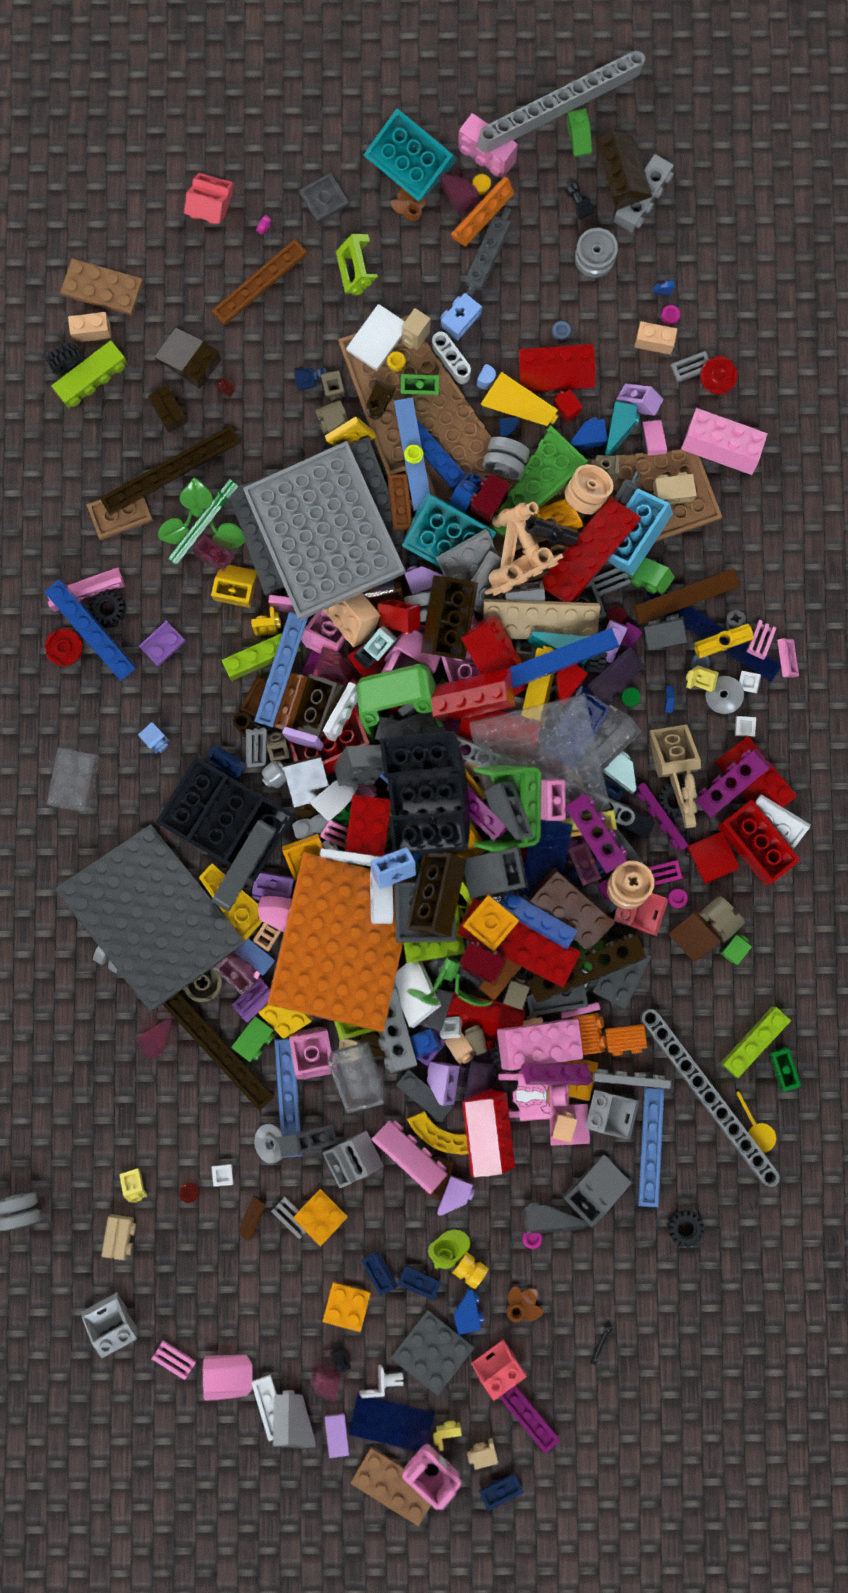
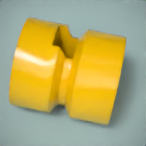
M466 1252L458 1260L451 1273L459 1279L465 1278V1283L476 1289L489 1268L480 1261L476 1263L475 1258Z

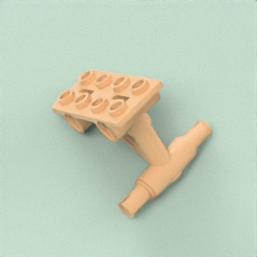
M535 502L528 504L520 503L514 508L502 510L499 515L493 517L492 523L495 527L505 526L507 529L501 566L490 572L489 581L492 587L484 591L486 595L493 593L495 596L513 589L512 586L520 585L528 581L529 577L537 576L544 572V569L559 564L557 560L563 558L562 554L553 556L548 548H540L538 543H535L532 534L526 532L525 520H528L531 515L538 512V505ZM518 537L523 547V555L514 560Z

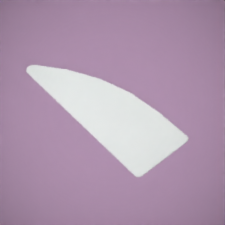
M336 780L310 801V804L327 821H330L350 802L358 785L353 787L339 786Z

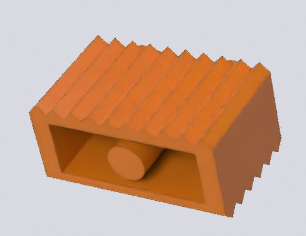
M599 1012L572 1016V1019L579 1020L583 1055L604 1052L607 1047L606 1037L602 1034L604 1020Z
M644 1024L604 1029L607 1041L606 1050L608 1053H612V1056L624 1055L623 1051L631 1050V1054L642 1053L643 1049L647 1048Z

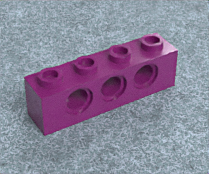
M750 749L741 756L743 759L738 764L732 763L726 769L728 771L726 775L722 777L720 774L712 781L714 784L709 789L705 787L698 793L699 798L696 802L710 818L772 766L757 749H754L752 752ZM743 765H748L751 768L750 774L743 772ZM729 777H732L736 780V786H731L728 784ZM719 790L722 793V798H716L713 791Z
M584 792L566 803L565 809L605 872L608 873L625 863L628 853L622 844L619 846L615 839L618 837L614 830L607 828L605 824L607 819L601 811L597 812L595 809L596 802L591 794L587 796ZM584 810H589L593 816L591 819L585 820L582 818L581 813ZM600 827L603 830V834L595 836L592 834V829ZM609 843L614 849L612 852L606 853L602 849L603 845Z

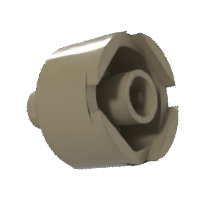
M340 400L315 410L318 420H322L320 421V427L323 434H328L349 421Z
M717 896L699 914L718 932L722 941L726 942L745 924V921L739 913H735L734 907L721 896Z
M214 966L185 987L184 991L194 1001H212L221 994L224 988V976L221 970ZM205 977V980L208 981V985H205L203 988V985L199 984V981L203 980V978Z

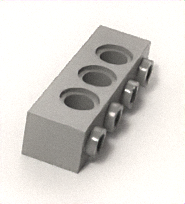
M654 154L644 170L652 197L619 209L615 214L614 222L633 233L635 228L639 229L644 221L643 216L645 213L649 214L654 206L652 202L655 198L659 199L664 190L662 188L663 185L671 181L674 175L672 173L674 165ZM651 178H657L659 181H653ZM631 208H638L639 211H633Z
M396 989L392 991L388 1009L390 1016L386 1019L384 1032H379V1045L381 1050L385 1052L386 1058H384L386 1068L389 1069L390 1074L413 1068L417 1065ZM388 1027H392L395 1030V1036L388 1034ZM393 1046L399 1047L400 1055L394 1054Z

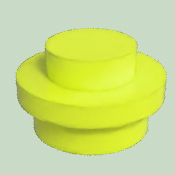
M410 445L405 449L404 457L407 462L417 464L423 459V450L418 445Z

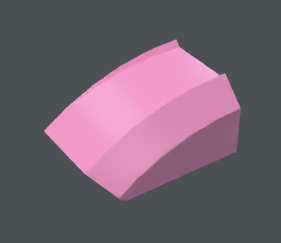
M323 611L314 615L304 629L301 638L306 648H310L326 658L335 657L346 640L344 635L334 626L332 620Z
M261 896L258 905L260 920L284 932L292 899L278 896Z
M314 1027L296 1031L289 1036L297 1079L306 1080L335 1072L328 1029Z
M247 1355L205 1356L203 1360L204 1400L248 1396L253 1387L251 1383L252 1363Z

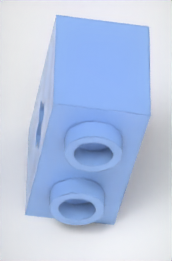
M466 293L462 297L458 296L452 304L453 307L449 311L446 310L440 318L441 328L457 341L482 314V306Z
M407 847L371 861L372 876L379 889L416 875L415 860Z

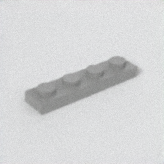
M596 1069V1072H590L592 1081L668 1089H670L671 1081L666 1080L663 1075H653V1078H647L646 1074L634 1073V1076H627V1072L615 1071V1074H608V1070Z

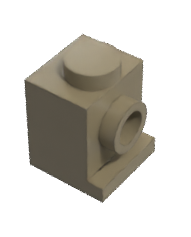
M334 371L321 375L327 401L331 400L332 403L341 401L342 397H345L340 372Z
M596 455V459L592 460L591 465L602 468L609 474L611 479L617 480L620 455Z
M273 732L271 735L266 736L267 749L271 761L290 758L288 742L282 733ZM283 748L284 751L274 753L273 749Z

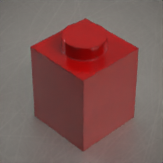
M570 389L566 392L561 391L555 396L553 406L558 410L565 423L581 414L583 406Z

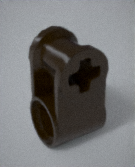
M379 380L376 381L367 401V414L371 419L376 420L383 416L388 403H390L394 395L395 387Z
M238 712L233 717V724L245 741L246 729H261L246 713ZM245 717L247 723L244 726H238V718ZM261 734L258 735V741L261 739Z

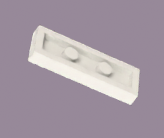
M348 683L322 730L326 737L334 742L342 733L346 720L350 718L352 709L358 703L357 686L354 683Z
M268 1375L252 1380L251 1383L268 1441H271L274 1435V1395H277L272 1376Z

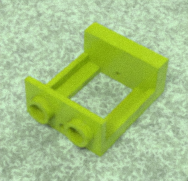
M351 234L336 251L346 294H362L378 277L377 274H366L361 250L370 242L368 234ZM345 259L353 260L355 269L353 283L349 279Z

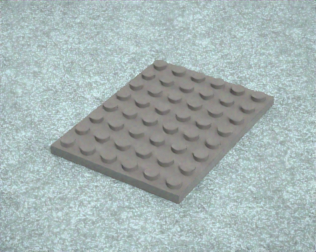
M347 441L243 488L299 621L406 573Z

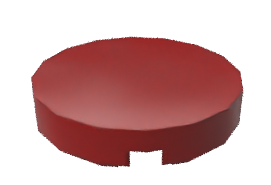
M723 356L707 360L700 371V381L703 388L714 395L730 391L735 386L738 378L736 366H734L729 358Z
M70 629L55 630L47 637L45 652L54 664L70 666L81 658L83 642Z

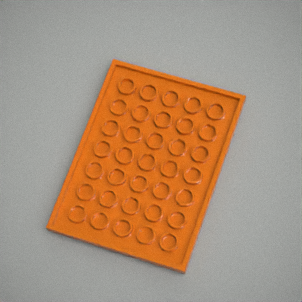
M304 852L267 1005L383 1033L403 943H396L395 883L393 884L392 924H372L370 905L371 869L328 858L323 859L321 856ZM405 879L397 883H415V880L413 882L411 879Z

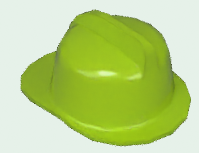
M449 1230L443 1233L428 1248V1254L433 1260L434 1267L436 1269H450L454 1267L457 1261L469 1250L470 1239L466 1233L460 1230Z

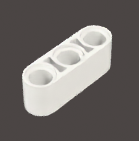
M435 333L432 338L434 353L457 383H467L471 374L470 365L446 333ZM444 341L445 344L443 346H439L436 344V342ZM453 355L456 357V359L450 361L447 359V357ZM460 370H464L467 372V374L459 375L457 372Z
M370 871L371 923L392 924L393 884L379 889Z

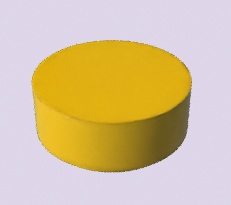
M485 174L477 175L473 179V190L480 195L488 193L491 188L490 178Z
M398 351L390 353L387 358L388 368L394 372L403 370L406 365L405 356Z

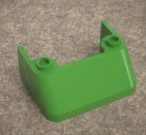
M416 664L363 677L358 681L356 690L360 720L371 743L375 742L380 716L378 711L412 703L414 708L420 713L432 712L431 697L436 688V683L430 669L426 665ZM436 719L438 726L442 727L443 723Z
M509 765L474 768V772L490 775L491 781L494 784L514 781L533 837L517 840L507 829L498 841H494L490 837V840L474 842V846L495 852L536 845L541 835L540 770L530 766Z

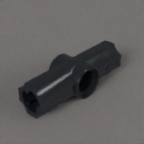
M533 516L526 521L525 530L527 533L545 538L550 544L562 543L571 546L578 542L579 532L576 529L558 524L553 518L545 520Z

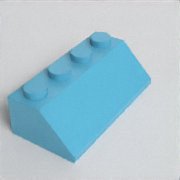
M638 488L626 507L640 516L641 521L608 560L616 568L632 576L673 515L670 503Z

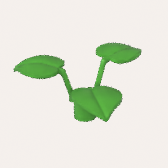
M195 477L180 494L181 504L191 509L189 510L186 522L183 524L179 518H172L164 522L158 531V538L160 540L178 545L189 531L187 526L192 515L200 517L205 509L211 506L213 498L210 491ZM212 521L209 523L212 531L216 533L212 537V542L217 547L234 549L246 542L242 530L237 525L224 523L217 530Z
M446 957L442 970L436 980L429 977L434 987L430 994L416 989L407 990L408 994L420 1001L436 1006L439 1004V1000L433 998L438 988L443 987V984H441L443 978L449 981L455 978V993L458 994L460 999L475 1006H487L493 1002L478 999L459 989L461 974L458 973V970L460 968V961L450 957Z

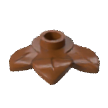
M400 188L397 196L398 200L391 201L393 210L398 214L404 215L409 221L419 220L422 214L421 209L426 205V197L419 202L406 190Z
M514 1286L509 1291L507 1297L509 1305L506 1313L511 1321L520 1322L523 1319L534 1321L543 1314L544 1311L535 1305L538 1297L537 1289L528 1288L521 1292L517 1286ZM513 1309H520L519 1314H513Z

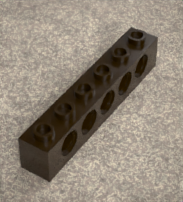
M631 933L622 937V941L615 944L612 941L603 945L604 949L596 951V949L586 952L585 957L577 959L572 969L574 976L571 980L566 981L564 987L555 984L553 988H547L545 986V978L537 974L531 975L528 984L536 1003L539 1004L647 959L638 936H633ZM621 947L629 950L628 955L624 958L619 957L617 954ZM602 955L610 957L608 965L600 964L599 959ZM583 963H591L592 970L589 973L582 972L581 966Z

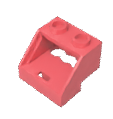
M198 173L193 178L192 187L186 192L184 214L190 215L194 219H205L211 224H220L225 218L233 194L234 183Z
M651 893L647 900L637 908L622 909L617 907L613 921L620 925L657 936L668 899Z
M504 1339L471 1363L493 1401L527 1376V1373ZM494 1352V1355L487 1361L485 1357Z

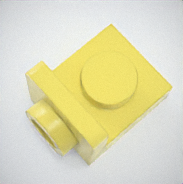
M139 1169L119 1174L123 1196L128 1202H139L142 1198L147 1197Z

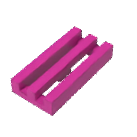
M678 860L648 867L651 871L675 865V869L652 874L655 878L677 872L675 877L654 881V886L683 879Z

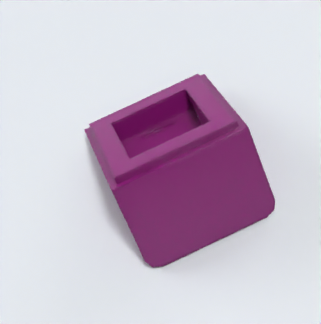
M626 622L624 626L628 628L620 645L631 651L643 631Z

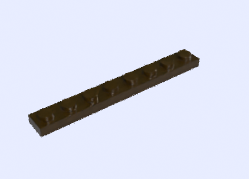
M230 425L100 497V500L111 516L235 447L241 441Z
M179 992L162 1004L259 1111L274 1098L270 1091Z

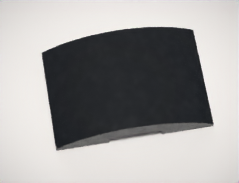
M455 731L380 738L384 778H388L392 812L389 822L393 852L405 847L408 848L411 854L468 850L470 834L469 793L463 756Z
M195 757L155 823L231 867L258 820L266 822L277 830L249 879L255 882L295 815L198 757Z

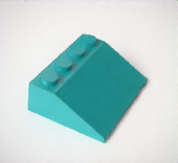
M399 109L395 110L364 153L367 159L419 202L447 175L458 160Z
M427 492L416 511L401 546L439 566L436 559L437 556L485 529L489 532L491 539H493L496 531Z

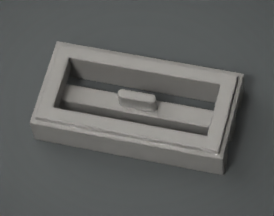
M706 351L670 365L677 383L700 374L701 368L680 376L684 372L703 366L709 360ZM700 358H704L703 361L697 362L695 364L689 365L679 370L677 369V367L693 362Z
M616 568L594 577L591 581L595 583L622 572L619 576L595 585L596 589L620 579H625L624 582L599 591V596L631 584L627 573Z
M265 728L246 729L247 767L266 766L267 730ZM259 734H261L260 762H258V735H259ZM252 735H253V762H252Z
M285 1196L271 1212L300 1239L306 1232L292 1219L294 1216L283 1204L286 1203L295 1213L299 1209ZM280 1209L290 1220H292L301 1229V1232H299L277 1210Z

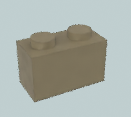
M515 976L514 979L510 980L503 997L504 1004L523 1009L530 988L526 979Z

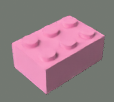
M472 113L459 130L458 148L461 153L472 157L480 166L484 165L490 169L493 175L504 178L516 162L518 144L512 140L491 152H482L478 148L477 143L481 129L488 125V123Z

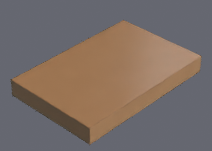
M145 497L111 516L101 500L87 504L100 541L153 521Z

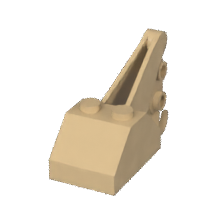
M686 724L649 730L658 777L669 776L682 813L685 828L696 827L694 813L697 812L695 801H693V798H696L694 777L690 772H696L701 769V759L689 728ZM678 774H683L685 788H682V793L677 779Z

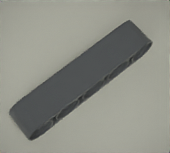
M260 819L258 820L213 896L212 903L226 911L232 908L277 830L276 828Z

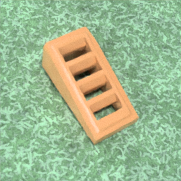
M264 922L252 942L269 952L282 931L276 930ZM267 929L268 931L273 933L274 937L266 933L264 930ZM262 935L266 939L270 940V943H267L264 940H262L260 936Z

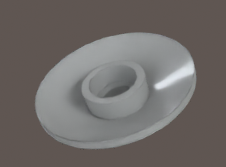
M730 676L718 677L715 690L712 692L706 690L707 704L713 711L720 714H729L736 711L744 700L742 685L738 680ZM722 691H727L728 695L726 698L721 697Z
M273 1124L262 1125L257 1130L254 1139L257 1154L267 1163H276L283 1158L281 1157L278 1137L283 1136V1133Z

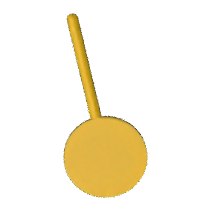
M737 1092L736 1094L753 1125L748 1131L749 1135L763 1153L770 1151L776 1143L775 1131L767 1124H756L741 1093Z

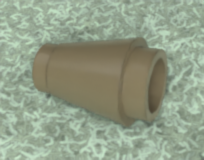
M479 1025L464 1031L466 1034L464 1037L477 1056L488 1051L483 1029H480Z

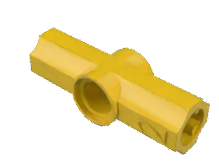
M745 624L695 642L694 649L696 655L701 659L754 639L753 631L749 624ZM725 637L728 640V645H722L719 638Z

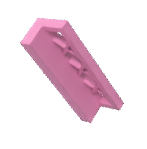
M119 568L67 585L80 602L94 598L95 594L98 596L101 591L103 593L105 591L112 592L126 587ZM49 599V601H48L49 607H50L54 612H55V611H58L59 609H58V608L55 606V604Z

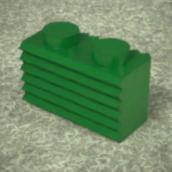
M784 1047L768 1052V1059L772 1063L771 1066L773 1067L772 1070L774 1071L773 1074H775L776 1082H778V1089L788 1091L801 1087L790 1048Z

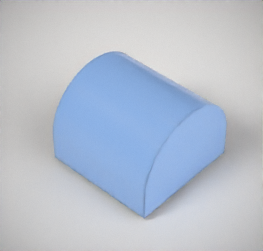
M487 364L484 365L477 379V387L487 390L493 386L496 375L493 367Z

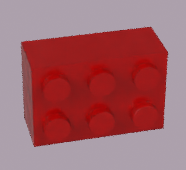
M352 796L345 852L377 857L385 856L391 813L389 799Z

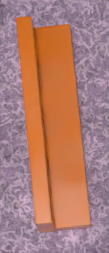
M504 177L451 233L452 239L466 247L514 195L509 178Z

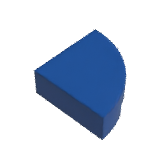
M665 281V284L661 285L659 283L655 284L653 293L671 295L675 281Z
M518 417L500 418V437H508L515 431L518 425Z
M666 686L665 713H672L675 701L673 686Z

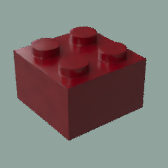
M493 473L488 478L484 477L479 486L481 487L479 493H474L469 509H471L470 516L489 527L493 517L497 515L501 506L507 500L511 487L510 483Z
M478 942L474 944L469 943L459 963L460 969L496 985L506 965V960L503 958L504 955L494 950L491 953L485 949L486 946Z

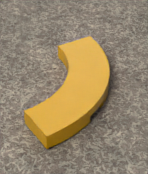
M425 1111L407 1119L414 1132L433 1148L446 1153L468 1154L466 1134H454L442 1130L430 1120Z

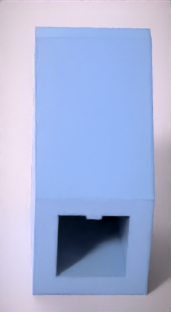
M153 722L138 734L144 743L156 754L163 752L169 746L167 743L170 740Z

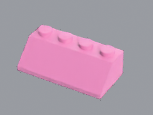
M389 1120L371 1140L431 1194L447 1176L448 1173L445 1171L447 1168L439 1160L436 1163L431 1158L432 1154L425 1147L421 1149L416 1144L418 1141L410 1133L407 1136L402 1131L403 1127L396 1120L394 1122Z

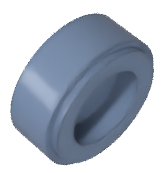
M559 321L554 324L552 335L557 341H566L570 337L571 327L567 322Z
M695 655L690 662L691 668L693 669L699 665L708 669L710 667L709 657L706 656L699 659Z

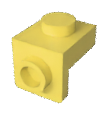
M698 665L687 673V688L691 689L696 686L712 692L715 690L719 672Z
M447 1421L444 1425L436 1426L437 1433H433L435 1446L439 1445V1451H444L442 1439L462 1436L460 1423H456V1421Z

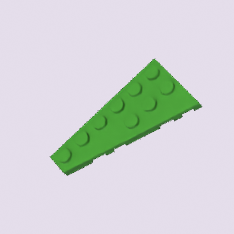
M550 425L544 439L540 441L535 454L531 456L525 466L522 478L517 480L516 486L510 491L507 501L501 506L497 515L502 510L514 508L520 503L528 504L535 502L538 505V509H540L569 483L573 474L580 466L589 464L588 460ZM491 523L492 528L505 540L507 527L500 526L498 528Z

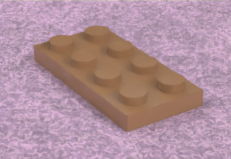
M71 259L60 293L68 298L132 316L143 285V279Z
M371 1446L350 1484L419 1526L431 1504L403 1479L404 1466Z

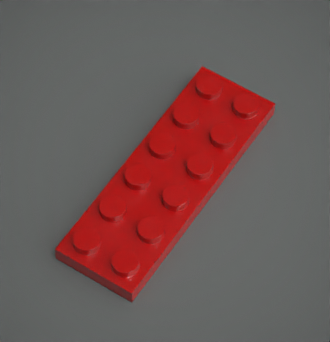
M610 497L579 534L578 542L568 547L563 554V558L558 560L559 564L553 566L541 580L543 581L544 591L560 602H574L641 521V517Z
M474 898L456 934L474 943L478 942L486 946L463 926L482 903ZM519 921L494 950L504 955V958L561 987H564L581 951L571 946L568 949L560 946Z

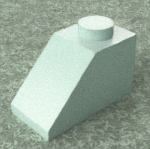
M382 626L364 646V649L378 661L398 638L390 630Z
M617 751L603 768L602 772L625 788L630 794H633L636 790L633 762L630 761L631 757L623 751L621 753Z

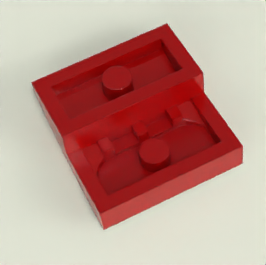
M722 832L687 847L704 884L739 869L733 851Z

